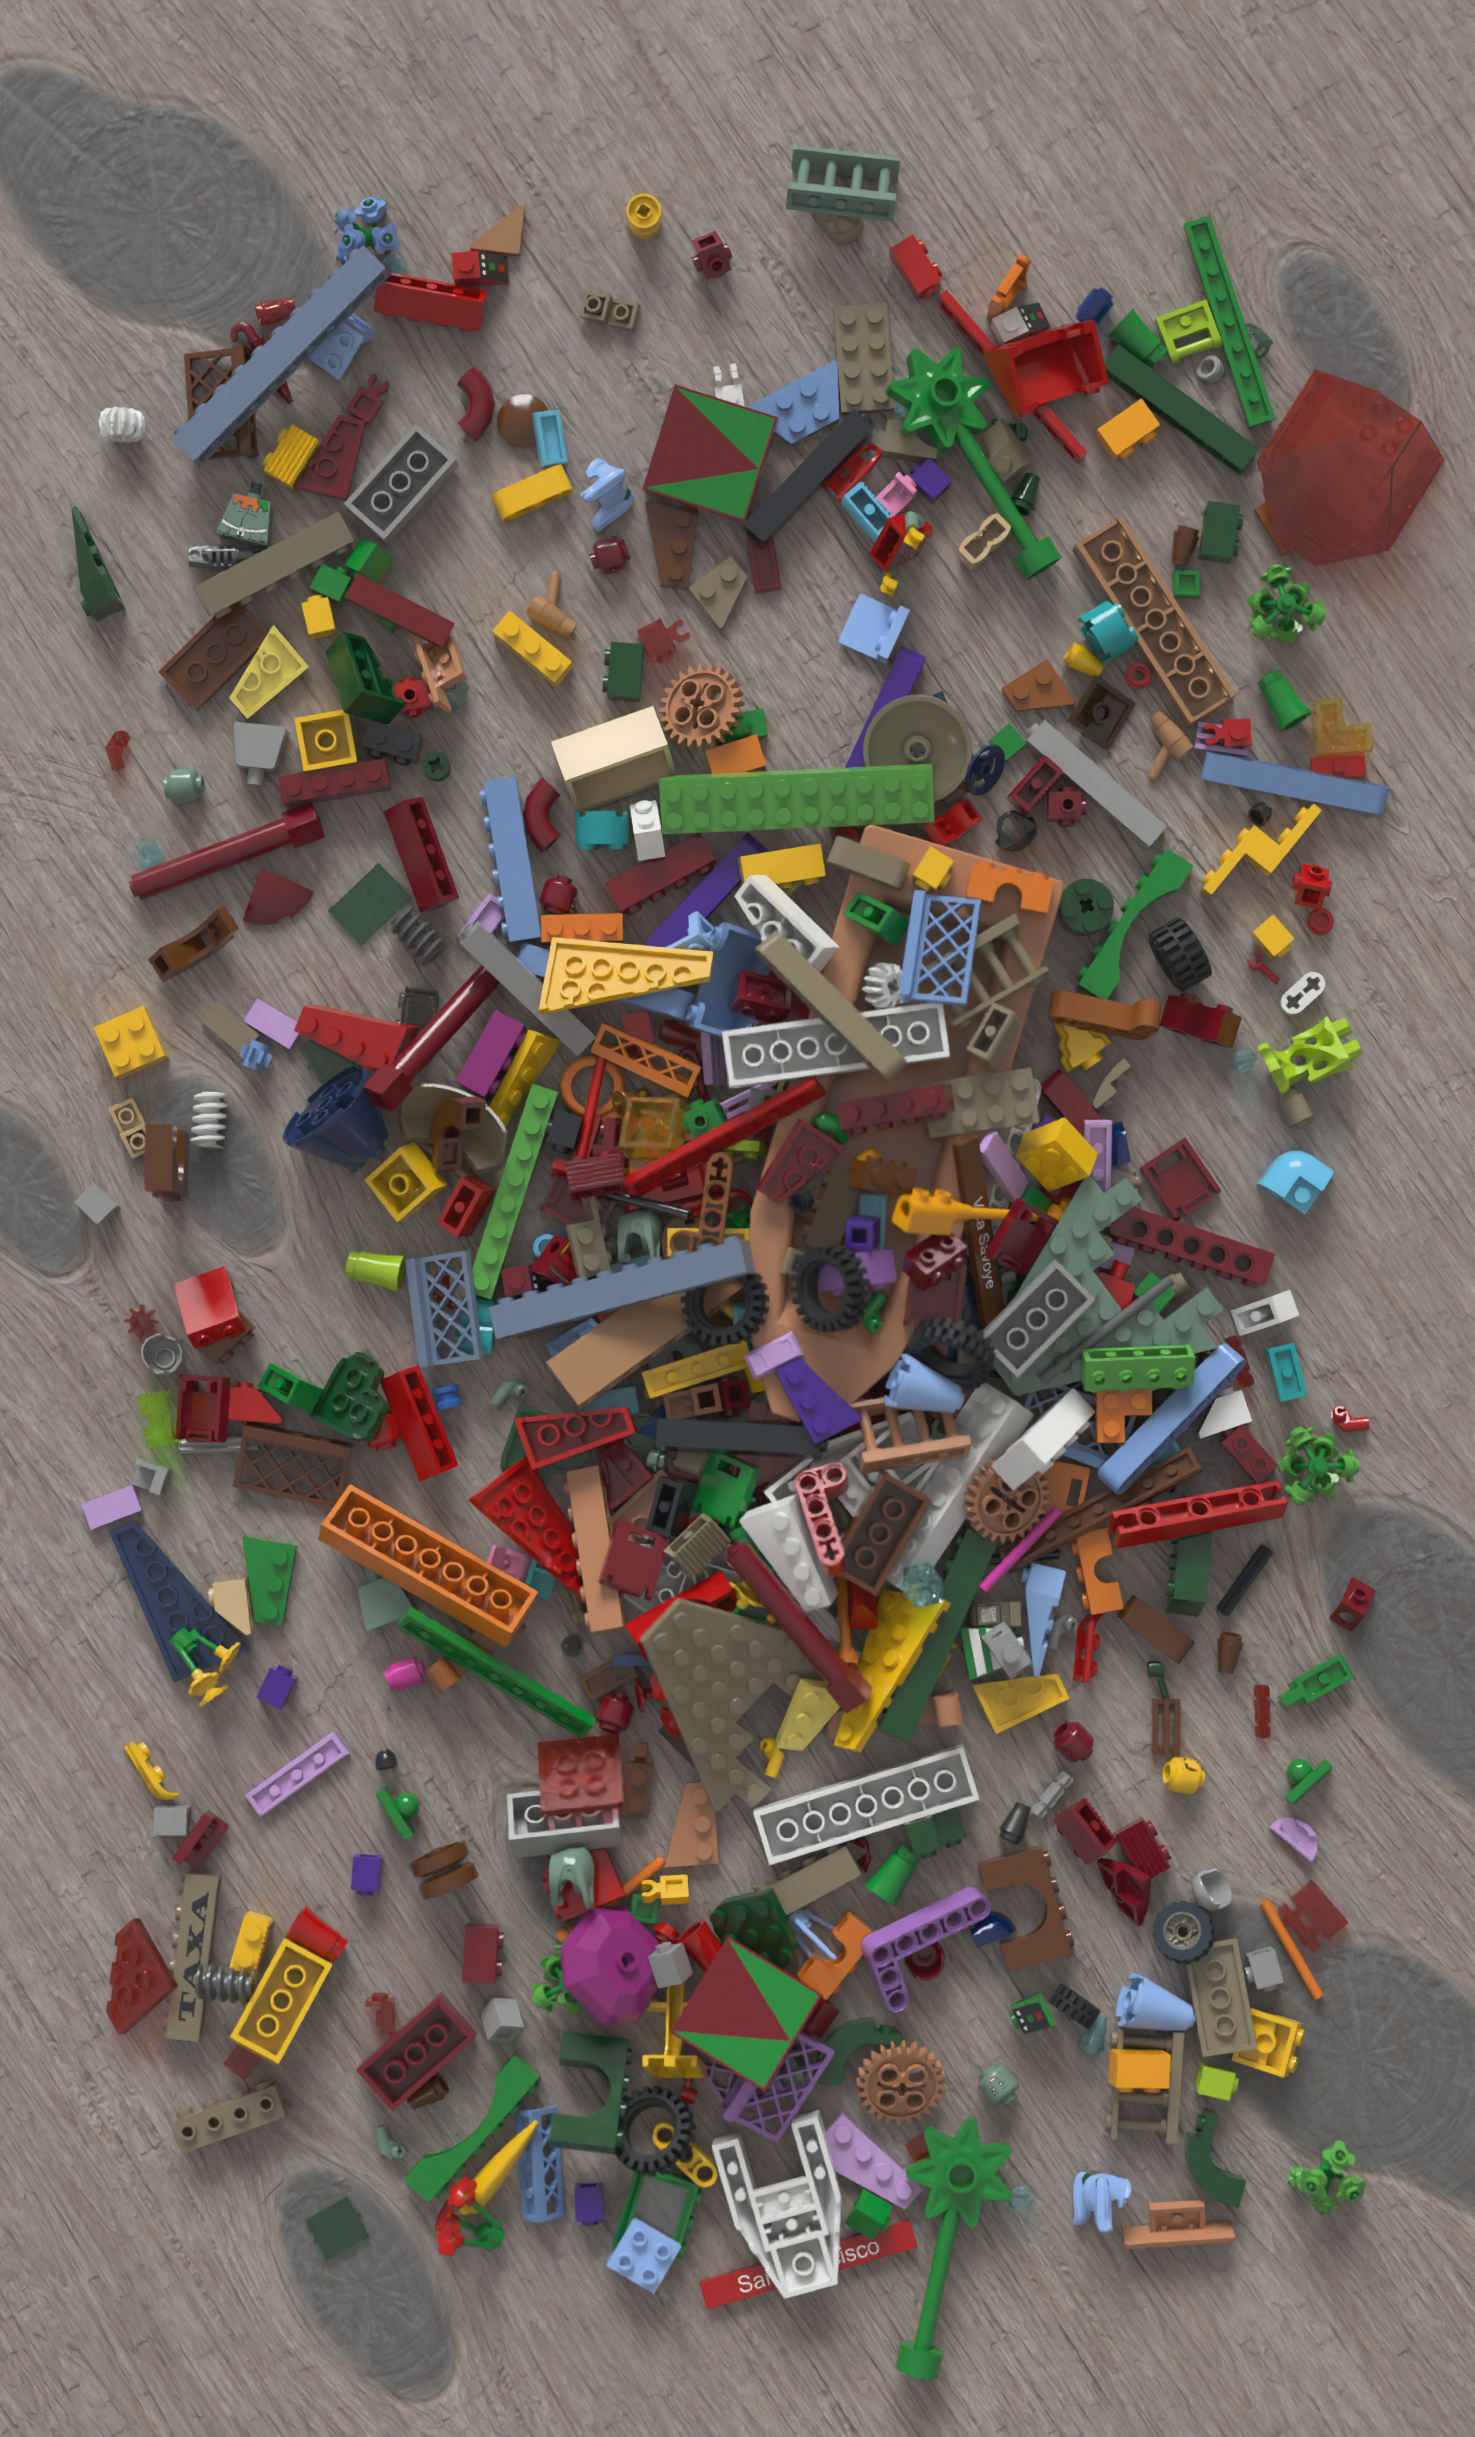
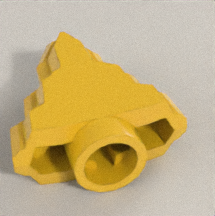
M1054 1023L1055 1030L1061 1037L1058 1047L1063 1056L1060 1062L1066 1073L1080 1065L1086 1071L1103 1059L1100 1052L1112 1043L1103 1033Z

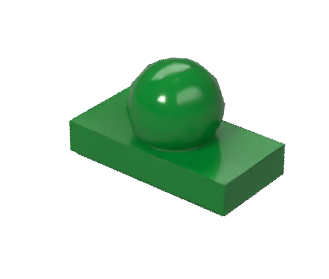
M764 709L743 712V716L736 717L735 720L740 725H732L730 727L733 735L725 733L723 735L725 742L723 743L717 739L715 740V746L756 734L758 738L768 737Z
M1295 1759L1287 1766L1286 1775L1288 1780L1297 1786L1285 1796L1292 1805H1295L1332 1770V1765L1325 1759L1313 1770L1311 1764L1304 1759Z
M387 1786L376 1793L377 1799L402 1839L407 1840L415 1833L408 1820L414 1818L419 1813V1799L412 1793H402L394 1799Z

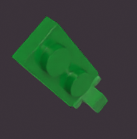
M1337 1653L1292 1679L1293 1681L1287 1684L1289 1690L1279 1695L1278 1698L1285 1707L1295 1701L1300 1706L1304 1703L1308 1704L1349 1681L1354 1676L1342 1654Z

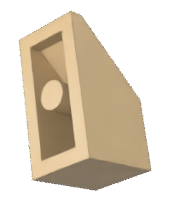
M248 1578L212 1583L213 1589H209L210 1605H215V1611L245 1635L254 1633Z

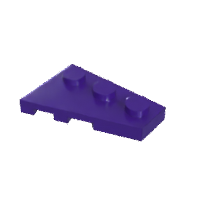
M800 1358L775 1371L781 1386L813 1445L863 1420L856 1411Z

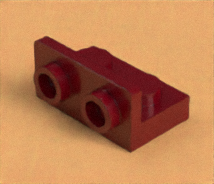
M741 970L737 974L736 999L731 1004V1010L739 1012L744 1016L753 1015L765 1018V1020L770 1022H780L791 1009L792 990L779 978Z
M207 1810L203 1813L172 1859L180 1865L186 1862L196 1870H199L229 1828V1824Z

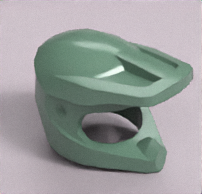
M638 1209L620 1216L618 1224V1264L629 1263L631 1260L630 1255L637 1245H642L644 1253H650V1259L661 1257V1239L664 1229L659 1212Z
M585 1846L569 1848L552 1854L549 1865L552 1907L563 1905L564 1899L561 1895L565 1883L570 1880L574 1885L576 1893H582L586 1908L594 1909V1863L592 1856Z

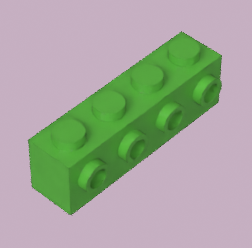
M1191 1345L1082 1349L1080 1378L1085 1391L1100 1393L1104 1390L1126 1392L1131 1389L1153 1391L1158 1388L1179 1390L1185 1387H1194L1195 1355Z

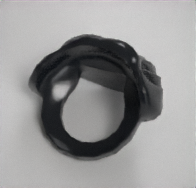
M1017 811L1004 813L996 824L998 838L995 843L1005 851L1013 852L1025 849L1037 835V825L1034 818H1026ZM1009 817L1019 818L1026 834L1014 842L1002 829L1003 822Z

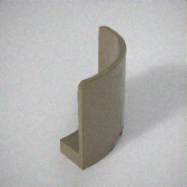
M429 1083L410 1084L413 1090L401 1102L399 1126L407 1145L414 1142L434 1144V1141L429 1139L430 1125L434 1112L442 1101L451 1098L475 1096L446 1085ZM487 1105L485 1128L465 1130L463 1138L462 1157L472 1167L476 1176L502 1170L508 1135L500 1118Z

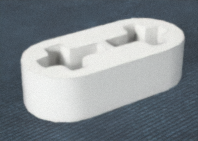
M1309 972L1299 979L1280 998L1279 1005L1282 1012L1287 1015H1296L1308 1006L1324 990L1325 980L1323 976L1317 972ZM1307 978L1318 980L1316 984L1317 991L1315 989H1311L1307 993L1303 991L1308 985ZM1297 994L1302 996L1296 1003L1297 1009L1294 1007L1287 1008V996L1291 999Z

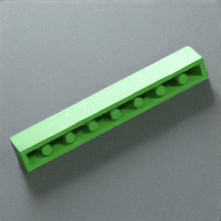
M535 1084L531 1086L472 1268L475 1295L491 1300L494 1299L502 1274L501 1270L504 1268L546 1138L544 1135L548 1120H552L560 1095L557 1091Z

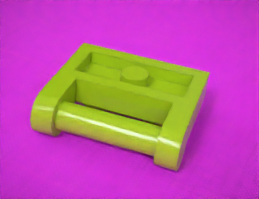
M1206 299L1155 318L1163 344L1168 349L1166 354L1171 365L1178 363L1181 358L1213 347V349L1222 347V340ZM1207 330L1209 337L1176 349L1175 341Z

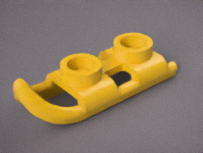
M132 1742L124 1747L154 1796L166 1801L173 1800L179 1796V1793H171L161 1787L159 1783L165 1780V1776L158 1766L152 1768L147 1758L151 1757V1753L143 1742L137 1746Z

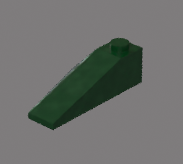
M74 506L71 510L80 590L84 598L80 603L86 616L92 615L97 622L125 609V605L81 511L77 506Z

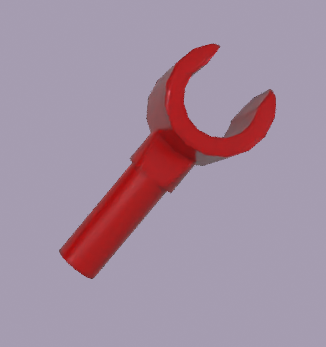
M1254 952V955L1261 962L1254 965L1250 960H1247L1249 968L1260 970L1272 982L1277 984L1280 979L1264 964L1263 955L1259 952Z
M686 2079L680 2096L684 2102L694 2104L698 2091L690 2088L692 2079Z

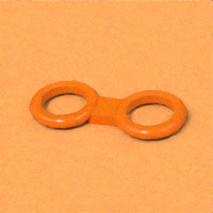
M598 1055L582 1056L573 1061L564 1071L560 1083L561 1096L567 1108L583 1118L586 1107L580 1105L572 1095L571 1084L573 1077L579 1070L588 1066H595L596 1058L600 1057ZM607 1060L605 1070L613 1079V1093L617 1090L625 1092L622 1073L617 1065ZM612 1097L607 1104L596 1109L595 1115L601 1116L603 1122L608 1117L622 1118L620 1145H624L626 1138L637 1129L648 1128L655 1130L662 1138L673 1135L671 1130L659 1120L649 1117L636 1118L631 1111L626 1116L619 1115L613 1107ZM630 1165L629 1173H626L625 1175L628 1176L629 1174L637 1171L638 1169H634Z

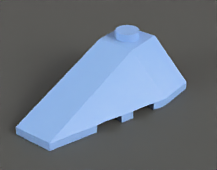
M1035 1562L1030 1563L1029 1567H1023L1020 1582L1025 1583L1024 1597L1030 1659L1033 1662L1031 1671L1033 1676L1039 1677L1048 1644L1046 1636L1050 1634L1054 1622L1052 1610L1053 1607H1058L1066 1571Z

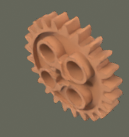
M699 664L697 671L689 666L686 676L680 671L679 681L670 680L673 685L672 689H664L668 697L660 698V701L666 705L659 709V712L664 716L660 719V722L665 726L664 731L670 735V738L675 743L678 742L683 748L688 746L693 751L698 745L704 751L707 743L715 748V740L717 739L724 743L725 738L723 735L725 733L733 735L730 727L732 725H740L735 719L744 715L738 709L745 705V702L740 698L744 693L738 688L740 684L733 679L734 677L720 666L716 669L712 664H709L706 669L702 664ZM697 689L694 695L689 696L693 690ZM721 692L720 696L714 700L715 695ZM690 714L689 718L683 722L684 717ZM714 718L713 722L707 725L708 721Z
M989 1460L990 1468L986 1469L980 1466L982 1474L980 1476L972 1475L976 1480L975 1484H967V1487L972 1492L964 1495V1498L970 1501V1503L963 1506L969 1512L966 1518L972 1522V1528L978 1531L982 1537H988L992 1542L997 1539L999 1542L1004 1543L1006 1537L1011 1542H1014L1015 1534H1018L1023 1539L1025 1538L1024 1530L1028 1529L1031 1531L1033 1529L1031 1524L1033 1522L1037 1524L1040 1522L1038 1515L1047 1513L1042 1508V1505L1050 1503L1048 1499L1043 1497L1050 1493V1490L1044 1486L1048 1483V1480L1037 1471L1015 1490H1012L1007 1483L1002 1485L1004 1480L991 1467L994 1461ZM993 1486L1001 1491L1004 1495L1022 1506L1024 1510L1022 1512L1018 1511L1008 1502L990 1491V1487ZM1028 1491L1027 1495L1022 1498V1495ZM992 1500L991 1504L986 1507L987 1503ZM1011 1514V1517L1006 1520V1517Z
M902 2040L900 2047H896L892 2041L888 2050L883 2045H880V2054L871 2051L872 2060H863L865 2068L858 2069L860 2077L856 2078L858 2097H861V2105L866 2106L868 2114L875 2112L877 2121L885 2116L887 2125L892 2119H896L897 2126H900L902 2119H906L908 2125H911L913 2117H916L918 2121H922L921 2113L923 2112L930 2116V2106L939 2107L937 2099L944 2098L942 2089H946L945 2080H943L945 2079L944 2070H942L940 2060L936 2061L934 2052L927 2054L926 2046L917 2050L916 2042H913L910 2048L906 2047L905 2040ZM886 2069H893V2071L888 2073L883 2072ZM916 2069L920 2070V2071L917 2072V2073H911V2071H913V2070H916ZM887 2093L891 2094V2095L888 2096V2097H882V2095H884V2094H887ZM912 2094H918L916 2097H909Z

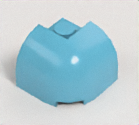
M1289 1151L1279 1155L1269 1165L1256 1185L1277 1200L1282 1199L1305 1215L1320 1192L1328 1184L1334 1170L1306 1152Z

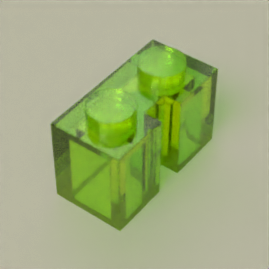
M163 1390L138 1395L141 1417L148 1416L150 1423L149 1427H144L147 1449L179 1444L176 1438V1425L170 1391Z

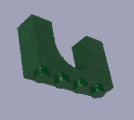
M563 2031L559 2065L586 2068L598 2072L609 2085L610 2097L606 2105L593 2115L575 2116L552 2113L549 2147L615 2155V2147H621L623 2130L618 2129L619 2119L625 2118L626 2102H621L622 2091L628 2092L630 2076L624 2075L625 2064L631 2065L633 2048H627L628 2039Z

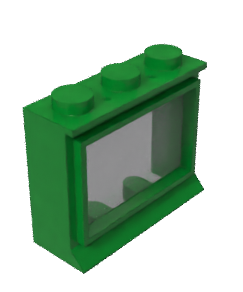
M634 2171L623 2210L619 2217L616 2233L612 2240V2247L616 2248L633 2218H638L681 2244V2248L672 2262V2265L675 2266L677 2258H683L687 2243L682 2242L685 2231H691L695 2216L690 2215L693 2205H699L703 2190L698 2189L699 2185L690 2177L667 2171V2174L664 2175L656 2172V2176H649L645 2173L644 2176Z

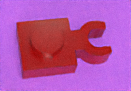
M1250 718L1223 720L1222 728L1215 724H1207L1203 727L1204 731L1211 730L1215 735L1213 739H1205L1204 744L1207 746L1215 745L1218 741H1223V748L1252 746Z

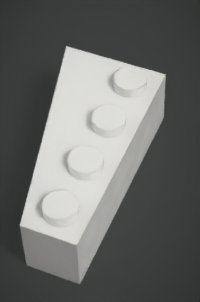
M750 875L736 893V900L751 924L757 927L762 935V941L775 930L778 931L819 972L822 971L839 948L767 875Z
M1072 1388L1053 1404L991 1467L1012 1490H1015L1037 1471L1043 1474L1053 1465L1050 1459L1052 1458L1055 1461L1066 1451L1063 1446L1065 1445L1066 1448L1079 1437L1076 1432L1081 1434L1091 1424L1088 1419L1095 1411Z
M795 1494L747 1511L739 1522L805 1612L831 1605L839 1593L832 1577L827 1576L821 1569L797 1495Z

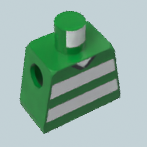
M961 1626L959 1629L969 1680L1002 1669L981 1638L982 1635L993 1629V1626ZM1022 1634L1015 1635L1025 1650Z

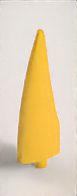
M537 2120L533 2121L504 2146L473 2178L477 2182L475 2189L476 2202L483 2209L505 2182L521 2158L539 2125ZM467 2204L460 2209V2212L465 2216H468L470 2213H479Z

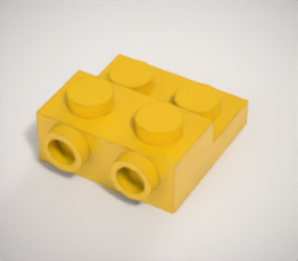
M1251 2008L1258 2049L1234 2052L1232 2061L1283 2078L1288 2077L1290 2072H1295L1298 2064V2057L1294 2056L1296 2046H1301L1305 2038V2030L1301 2029L1303 2023Z

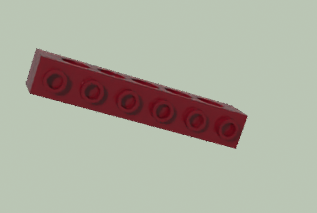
M1132 1207L1113 1221L1108 1231V1235L1113 1236V1242L1125 1246L1132 1242L1139 1245L1138 1250L1154 1254L1156 1250L1165 1253L1164 1258L1179 1263L1180 1259L1191 1262L1189 1266L1191 1268L1205 1272L1207 1267L1216 1270L1215 1275L1231 1280L1232 1276L1242 1279L1241 1284L1257 1289L1258 1285L1263 1286L1266 1284L1275 1257L1274 1253L1136 1207ZM1135 1222H1141L1145 1226L1146 1232L1144 1236L1136 1237L1132 1233V1225ZM1162 1230L1169 1232L1171 1235V1242L1167 1246H1163L1158 1242L1157 1237ZM1187 1239H1192L1197 1244V1250L1194 1254L1186 1253L1183 1248L1184 1242ZM1212 1248H1219L1223 1253V1258L1219 1263H1214L1209 1257ZM1239 1256L1245 1257L1249 1263L1247 1270L1244 1272L1239 1271L1235 1266V1261Z

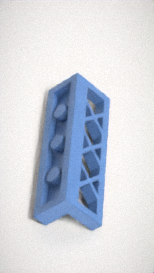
M548 2106L539 2109L519 2108L515 2112L516 2136L533 2121L537 2120L539 2122L533 2137L518 2161L522 2220L541 2223L565 2217L560 2148L551 2147L548 2157L546 2158L543 2155V2147L547 2141L549 2142L552 2113H558V2106ZM549 2114V2125L544 2130L541 2127V2115ZM548 2169L553 2174V2179L549 2186L545 2183V2174ZM552 2197L554 2199L555 2211L547 2213L546 2203Z

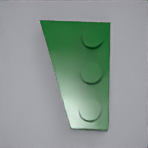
M243 1536L255 1622L283 1626L297 1545Z

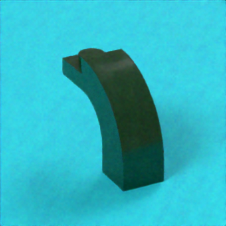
M874 2017L857 2018L840 2025L823 2042L824 2045L834 2049L835 2054L816 2083L842 2086L846 2058L855 2048L864 2044L890 2045L892 2041L896 2046H900L901 2031L896 2030V2026L880 2025L879 2029L875 2028ZM819 2051L816 2062L821 2061L825 2053Z
M1204 2108L1202 2115L1198 2114L1194 2130L1198 2131L1197 2134L1186 2132L1184 2146L1188 2167L1199 2186L1209 2196L1221 2203L1239 2208L1246 2180L1242 2175L1222 2170L1212 2162L1210 2144L1218 2115L1214 2110Z

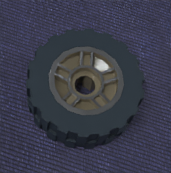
M1175 1901L1168 1906H1164L1163 1910L1156 1915V1920L1152 1926L1154 1928L1152 1935L1155 1945L1162 1955L1170 1961H1175L1177 1964L1185 1963L1187 1965L1191 1964V1962L1200 1961L1203 1956L1209 1953V1949L1214 1944V1926L1210 1917L1202 1907L1197 1906L1193 1902ZM1183 1927L1184 1929H1187L1189 1931L1188 1935L1186 1937H1180L1179 1928Z

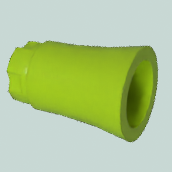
M351 1251L346 1263V1277L355 1278L356 1281L381 1286L399 1293L406 1271V1256Z

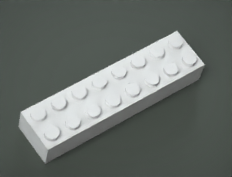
M926 1003L861 1012L902 1054L908 1064L944 1060L950 1057L943 1004ZM820 1018L722 1031L729 1089L805 1079L811 1076L820 1077L871 1070Z
M987 1383L981 1384L979 1388L974 1390L954 1421L957 1434L970 1436L972 1445L969 1456L940 1461L919 1491L932 1500L886 1578L887 1581L910 1596H915L969 1513L963 1506L970 1503V1501L964 1498V1495L972 1492L967 1487V1484H975L976 1482L972 1475L980 1476L982 1474L980 1466L986 1469L990 1468L989 1460L995 1462L999 1459V1456H1003L1016 1443L1034 1416L1033 1413Z
M962 1744L754 1808L753 1813L769 1865L980 1799Z

